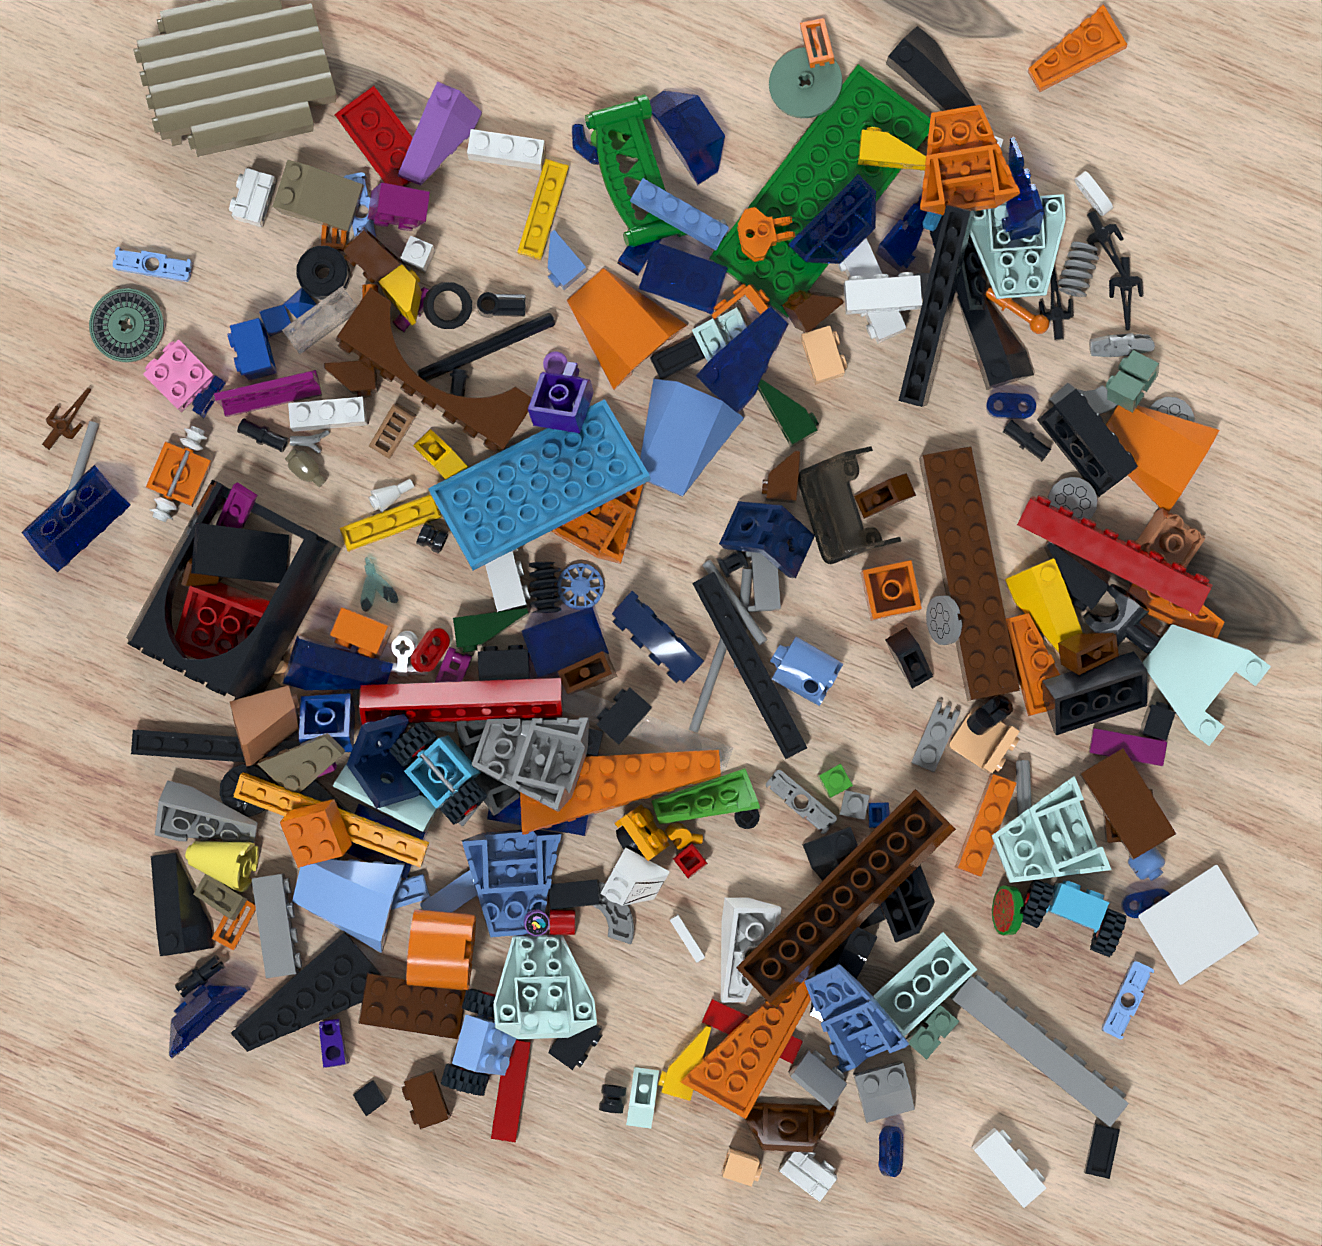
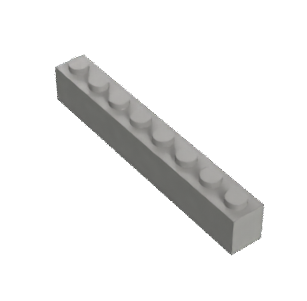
M976 975L974 978L970 976L957 988L950 997L953 1001L1106 1125L1112 1126L1129 1104L1124 1100L1125 1093L1116 1086L1111 1089L1104 1084L1106 1081L1104 1076L1096 1070L1092 1073L1084 1067L1087 1063L1076 1054L1073 1057L1065 1052L1067 1047L1056 1038L1051 1041L1046 1037L1045 1034L1048 1032L1037 1022L1032 1025L1025 1020L1028 1016L1017 1006L1014 1009L1006 1004L1008 999L997 990L994 994L986 987L989 983L979 975Z

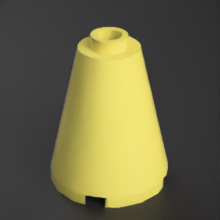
M195 841L192 845L188 846L185 858L188 860V864L236 891L244 892L252 882V879L249 878L251 871L256 872L259 850L251 842Z

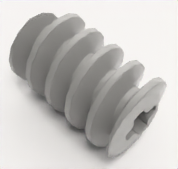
M1075 241L1070 245L1073 251H1069L1067 254L1070 260L1064 263L1067 269L1061 272L1064 279H1059L1058 285L1061 287L1059 290L1063 293L1075 297H1086L1087 294L1081 291V289L1090 287L1084 280L1093 278V275L1087 271L1088 269H1096V266L1090 262L1091 260H1099V257L1094 254V251H1098V249L1092 245Z

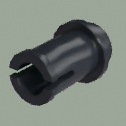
M453 369V373H450L452 377L450 394L464 397L466 380L469 379L467 370Z

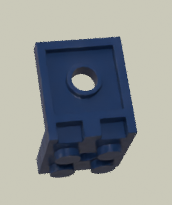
M738 501L719 545L729 550L761 553L788 578L796 579L815 535L781 505ZM753 523V525L751 526V528H750L749 530H747L748 526Z
M405 714L388 716L385 719L367 722L362 725L346 764L376 809L417 797L421 791L404 772L406 770L405 766H402L390 752L393 744L404 734L409 722ZM381 779H388L391 783H385Z

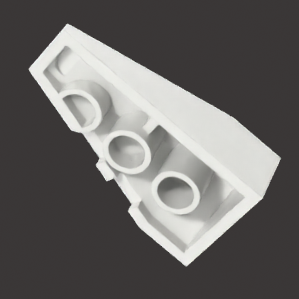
M724 898L721 923V1002L747 1001L753 985L736 967L779 925L781 916L780 906L751 898Z

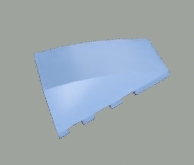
M334 858L300 867L292 902L382 953L388 929H386L394 894L400 886L405 863H396L394 865L384 864L381 861L368 863L359 862V860L355 859L342 861Z

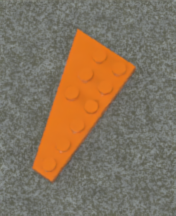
M803 981L778 1007L769 1004L766 1000L679 1082L746 1119L811 1001L805 982Z

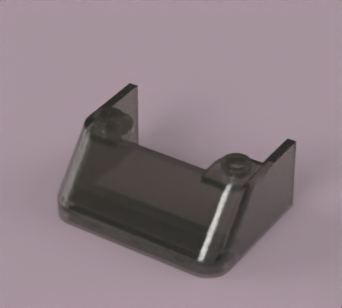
M872 446L840 453L801 470L798 475V485L821 557L827 564L839 563L901 542V537L883 541L880 532L874 527L864 529L849 482L855 480L859 475L857 457L873 451Z

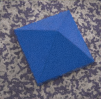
M303 288L298 290L284 303L286 308L299 322H302L318 307Z
M889 802L868 803L869 828H877L891 814Z

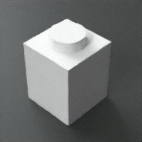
M410 236L402 253L401 260L403 264L426 273L435 253L434 246Z

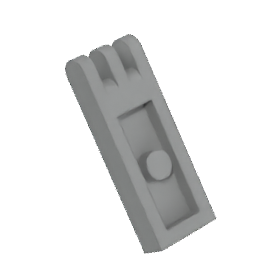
M937 701L911 761V763L931 772H935L960 714V710L955 709L952 718L949 717L948 714L951 706L946 705L943 714L939 713L942 707V703Z

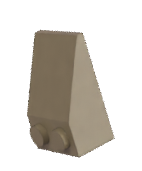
M287 160L272 207L283 215L349 232L364 185L310 165Z

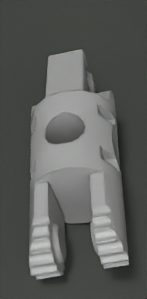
M1148 334L1107 335L1090 339L1089 343L1091 356L1098 357L1129 356L1133 350L1138 353H1148L1155 349V343Z

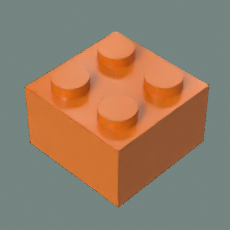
M912 560L866 569L860 572L870 621L917 612L922 609Z
M341 607L330 636L336 638L334 643L351 649L352 645L359 647L357 652L374 659L375 654L382 656L392 628Z
M335 799L290 810L280 821L298 868L342 857L352 845Z

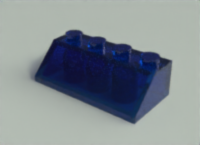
M94 465L79 479L72 489L64 492L21 533L37 554L58 573L78 553L85 549L91 541L104 532L116 518L121 516L131 504ZM73 490H76L74 501L63 506L67 496Z

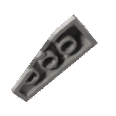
M167 780L158 802L155 835L176 841L200 838L201 841L222 839L224 842L254 843L258 823L191 786Z

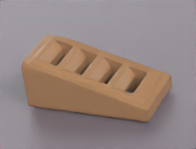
M394 403L369 447L390 459L417 415L402 405ZM395 413H398L399 415L406 418V422H403L402 420L395 417ZM390 421L401 427V431L390 426ZM385 430L396 436V439L393 440L383 432ZM381 438L392 446L389 449L380 444L378 440Z

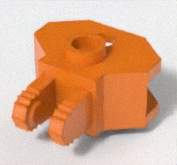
M755 207L745 209L737 227L742 252L753 262L763 261L771 246H776L777 242L795 238V232L793 231L776 234L774 228L789 225L792 223V217L773 219L772 217H766ZM747 234H752L753 237H752V238H748L746 235H747Z

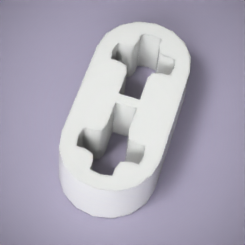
M1085 171L1074 179L1079 190L1099 215L1104 216L1113 209L1112 203L1089 173Z

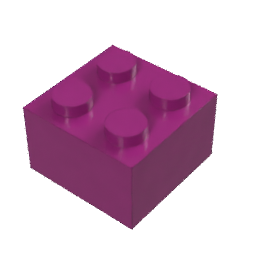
M381 182L371 191L367 220L374 221V224L377 226L388 227L389 224L398 225L400 230L413 231V228L416 229L426 222L430 192Z

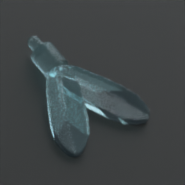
M366 557L364 568L368 576L365 578L360 603L362 610L367 612L373 606L376 590L388 602L397 603L398 596L394 588L376 573L374 563L371 564L370 559Z

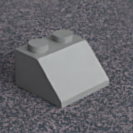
M807 1049L788 1073L792 1079L830 1110L847 1085L843 1080L846 1075L835 1066L830 1069L825 1065L824 1062L827 1059L818 1051L814 1050L811 1053Z
M902 1061L853 1074L866 1123L915 1110L909 1081Z

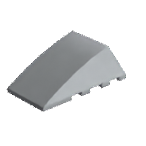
M533 718L532 720L487 719L472 766L559 812L572 798L587 754L589 718H580L579 720H568V718H557V720H543L542 718Z

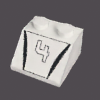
M625 848L600 894L609 901L618 903L621 906L653 900L666 880L669 871Z

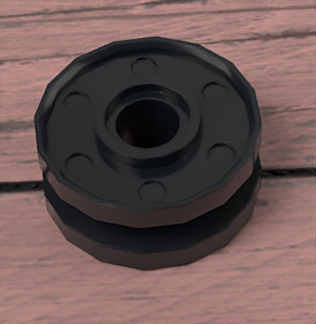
M315 246L308 249L300 257L296 266V274L300 286L311 297L318 300H332L339 297L347 289L350 282V268L347 260L336 249L329 246ZM329 268V275L326 278H318L320 269Z
M242 764L232 768L224 775L220 783V797L224 805L246 817L260 814L266 809L234 797L240 774L244 772L273 783V780L268 777L261 767L257 765L247 767L246 764Z

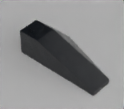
M918 26L906 35L888 56L886 65L941 111L976 106L938 43Z

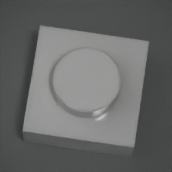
M845 790L839 815L865 820L870 795Z

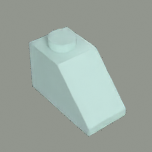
M634 1067L626 1125L651 1129L659 1070Z

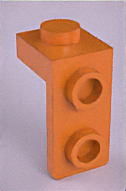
M742 284L732 292L735 297L728 302L724 299L713 308L716 312L711 316L717 319L745 296H747L757 311L763 314L771 308L768 305L770 299L762 289L757 291L753 284L748 286Z

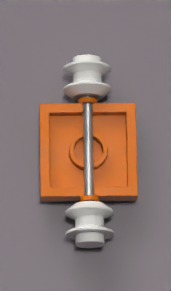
M197 427L184 428L188 433L186 438H180L181 443L186 446L184 449L168 442L164 443L147 482L146 488L164 495V498H155L154 501L157 503L155 509H150V511L154 512L152 517L160 521L173 520L169 514L171 510H177L176 505L171 502L174 499L193 507L211 466V460L194 454L193 450L203 449L200 445L201 440L207 439V437L203 436L205 431Z

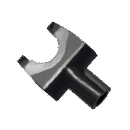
M1111 584L1107 588V592L1118 604L1117 610L1110 616L1095 615L1087 611L1083 619L1095 633H1115L1117 646L1127 638L1148 654L1157 646L1161 639L1160 635L1141 621L1150 610L1133 594L1115 584Z

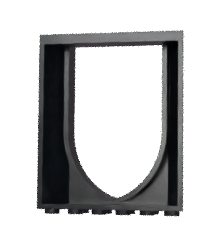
M211 480L126 638L128 639V645L138 650L143 648L141 653L160 662L164 659L162 664L181 673L185 670L184 676L203 685L207 682L206 688L223 696H226L228 693L235 697L234 700L265 691L342 548L255 502L251 510L252 513L303 539V542L264 614L250 635L235 648L219 656L207 659H188L181 650L173 631L172 602L177 584L186 568L187 562L193 555L195 523L210 524L223 498L227 499L231 489L223 484Z

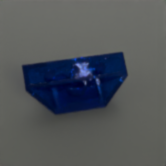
M662 91L650 99L652 119L697 186L717 174L725 134L700 97L694 94Z
M857 174L788 246L806 263L841 264L876 228V191Z
M203 984L192 994L195 998L187 1004L184 1001L174 1010L176 1015L171 1019L169 1056L173 1059L248 993L251 990L249 986L211 984L207 987Z

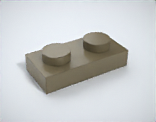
M207 874L204 875L193 894L234 921L247 901L246 897Z

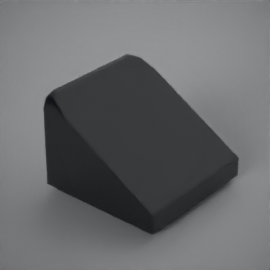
M374 1080L353 1094L365 1116H368L388 1101Z

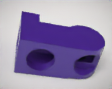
M340 1018L320 1021L319 1032L323 1068L348 1065Z

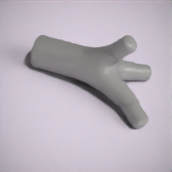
M326 430L311 436H290V446H307L320 453L321 449L315 443L320 442V439L330 433Z

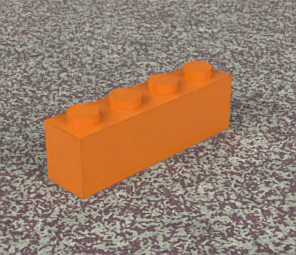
M995 774L989 775L955 868L979 877L982 876L994 845L991 835L1000 829L1017 784L1016 782Z

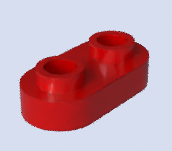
M431 629L423 636L411 655V664L416 671L421 673L429 672L436 667L450 644L449 635L444 629Z

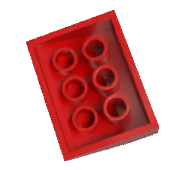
M221 582L217 585L190 586L176 632V640L183 653L195 659L219 656L235 648L250 635L260 621L270 601Z

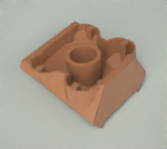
M1161 508L1154 512V516L1135 542L1142 546L1141 550L1147 553L1154 551L1164 557L1163 561L1171 565L1173 562L1187 567L1204 542L1205 537L1198 530L1184 523L1179 515Z

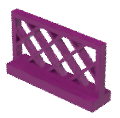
M316 370L214 393L215 401L223 407L225 417L322 395Z

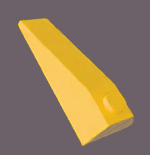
M1054 558L1005 579L1014 603L1025 614L1029 613L1035 626L1058 653L1059 642L1076 634H1083L1066 585Z

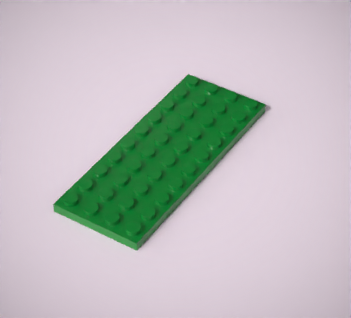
M859 64L842 84V90L836 103L828 111L816 118L748 207H755L766 217H772L773 219L792 217V223L789 225L774 228L776 234L793 231L795 232V238L777 242L776 246H771L763 261L753 262L741 250L737 230L738 220L722 240L717 250L709 257L711 262L739 283L746 286L753 284L757 291L762 289L770 299L768 305L787 319L788 315L782 305L788 301L791 294L799 290L809 291L838 254V251L844 246L902 170L899 168L858 165L862 130H867L868 127L880 128L881 132H888L915 150L920 147L929 135L930 118ZM747 234V235H746L748 238H752V237H753L752 234Z

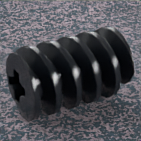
M556 562L529 563V567L536 569L529 576L537 579L530 583V587L537 589L530 593V597L537 599L530 603V607L537 609L531 613H555L562 610V608L554 605V603L561 601L560 597L554 596V593L561 591L560 587L554 586V583L561 581V578L554 576V573L561 571V568L554 566Z

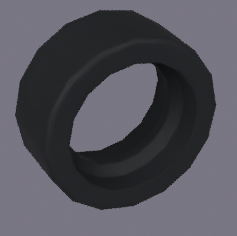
M441 282L432 286L426 293L423 300V311L432 325L441 329H455L462 326L469 319L472 312V299L469 292L463 286L454 282ZM444 291L456 293L462 302L461 312L455 319L443 320L435 313V298Z

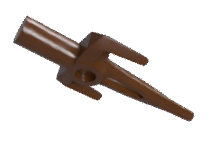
M90 388L83 392L60 419L54 418L59 409L58 406H55L46 418L47 424L53 428L42 443L48 450L52 448L61 434L67 439H73L83 427L79 423L71 431L69 425L91 392ZM75 408L73 414L70 416L68 421H66L65 418Z

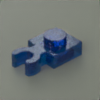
M215 375L208 389H205L203 394L198 393L193 400L192 405L194 407L192 411L204 419L215 402L214 393L221 392L226 382Z

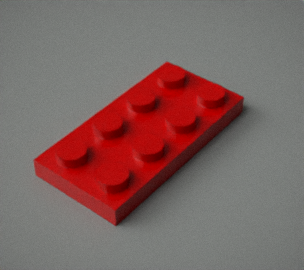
M373 86L334 115L382 181L387 184L405 187L411 181L398 177V173L413 137L375 86Z

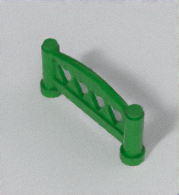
M645 94L635 96L632 101L591 111L585 115L588 129L596 130L598 161L606 190L615 209L628 228L623 233L625 244L632 247L674 235L678 237L688 235L651 213H648L643 220L636 219L634 215L635 210L630 202L631 196L627 194L628 187L624 184V178L627 177L638 181L644 178L665 190L643 120L652 117L651 105ZM615 131L628 135L630 138L621 149L615 150L612 148L611 143L613 140L609 138L608 133ZM622 154L638 159V161L628 173H622L619 170L620 163L617 162L616 155Z

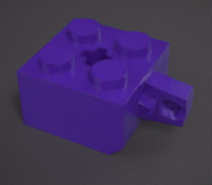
M567 362L563 374L540 373L528 407L533 426L574 433L581 432L594 390L590 379L578 377L580 370L577 363Z

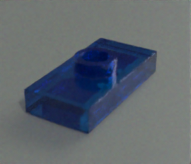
M662 239L635 247L627 246L618 259L617 264L639 276Z

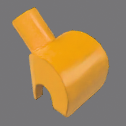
M674 822L665 829V833L678 850L689 843L702 844L703 842L702 834L690 833L686 826L680 822Z

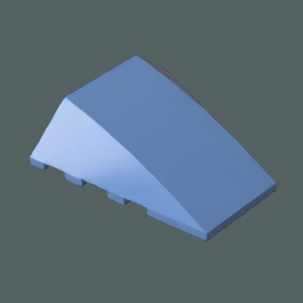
M653 379L640 460L651 478L648 482L683 497L707 464L714 458L718 450L743 421L744 417L724 401L680 382Z
M522 830L486 832L461 840L490 937L529 934L523 923L525 915L535 909L545 913L546 899L551 886V876L556 863V853L561 840V833L535 830L529 832V834H522Z
M840 964L804 981L815 1011L821 1014L823 1021L820 1024L823 1032H828L831 1040L830 1050L832 1055L837 1056L840 1063L837 1068L842 1073L856 1068L871 1056L886 1050L892 1053L909 1045L896 1024L876 999Z

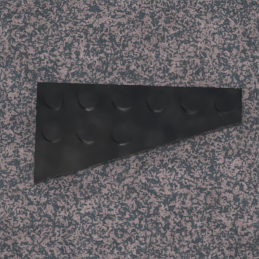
M344 932L233 1030L231 1034L247 1052L362 1003L367 973L382 975V973Z

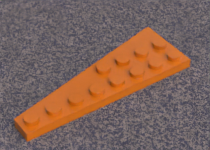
M719 750L585 757L572 798L559 812L520 792L522 834H529V832L542 828H550L555 824L565 821L570 822L585 815L597 814L627 805L632 801L642 798L647 799L652 795L674 791L679 787L689 784L694 785L720 777Z

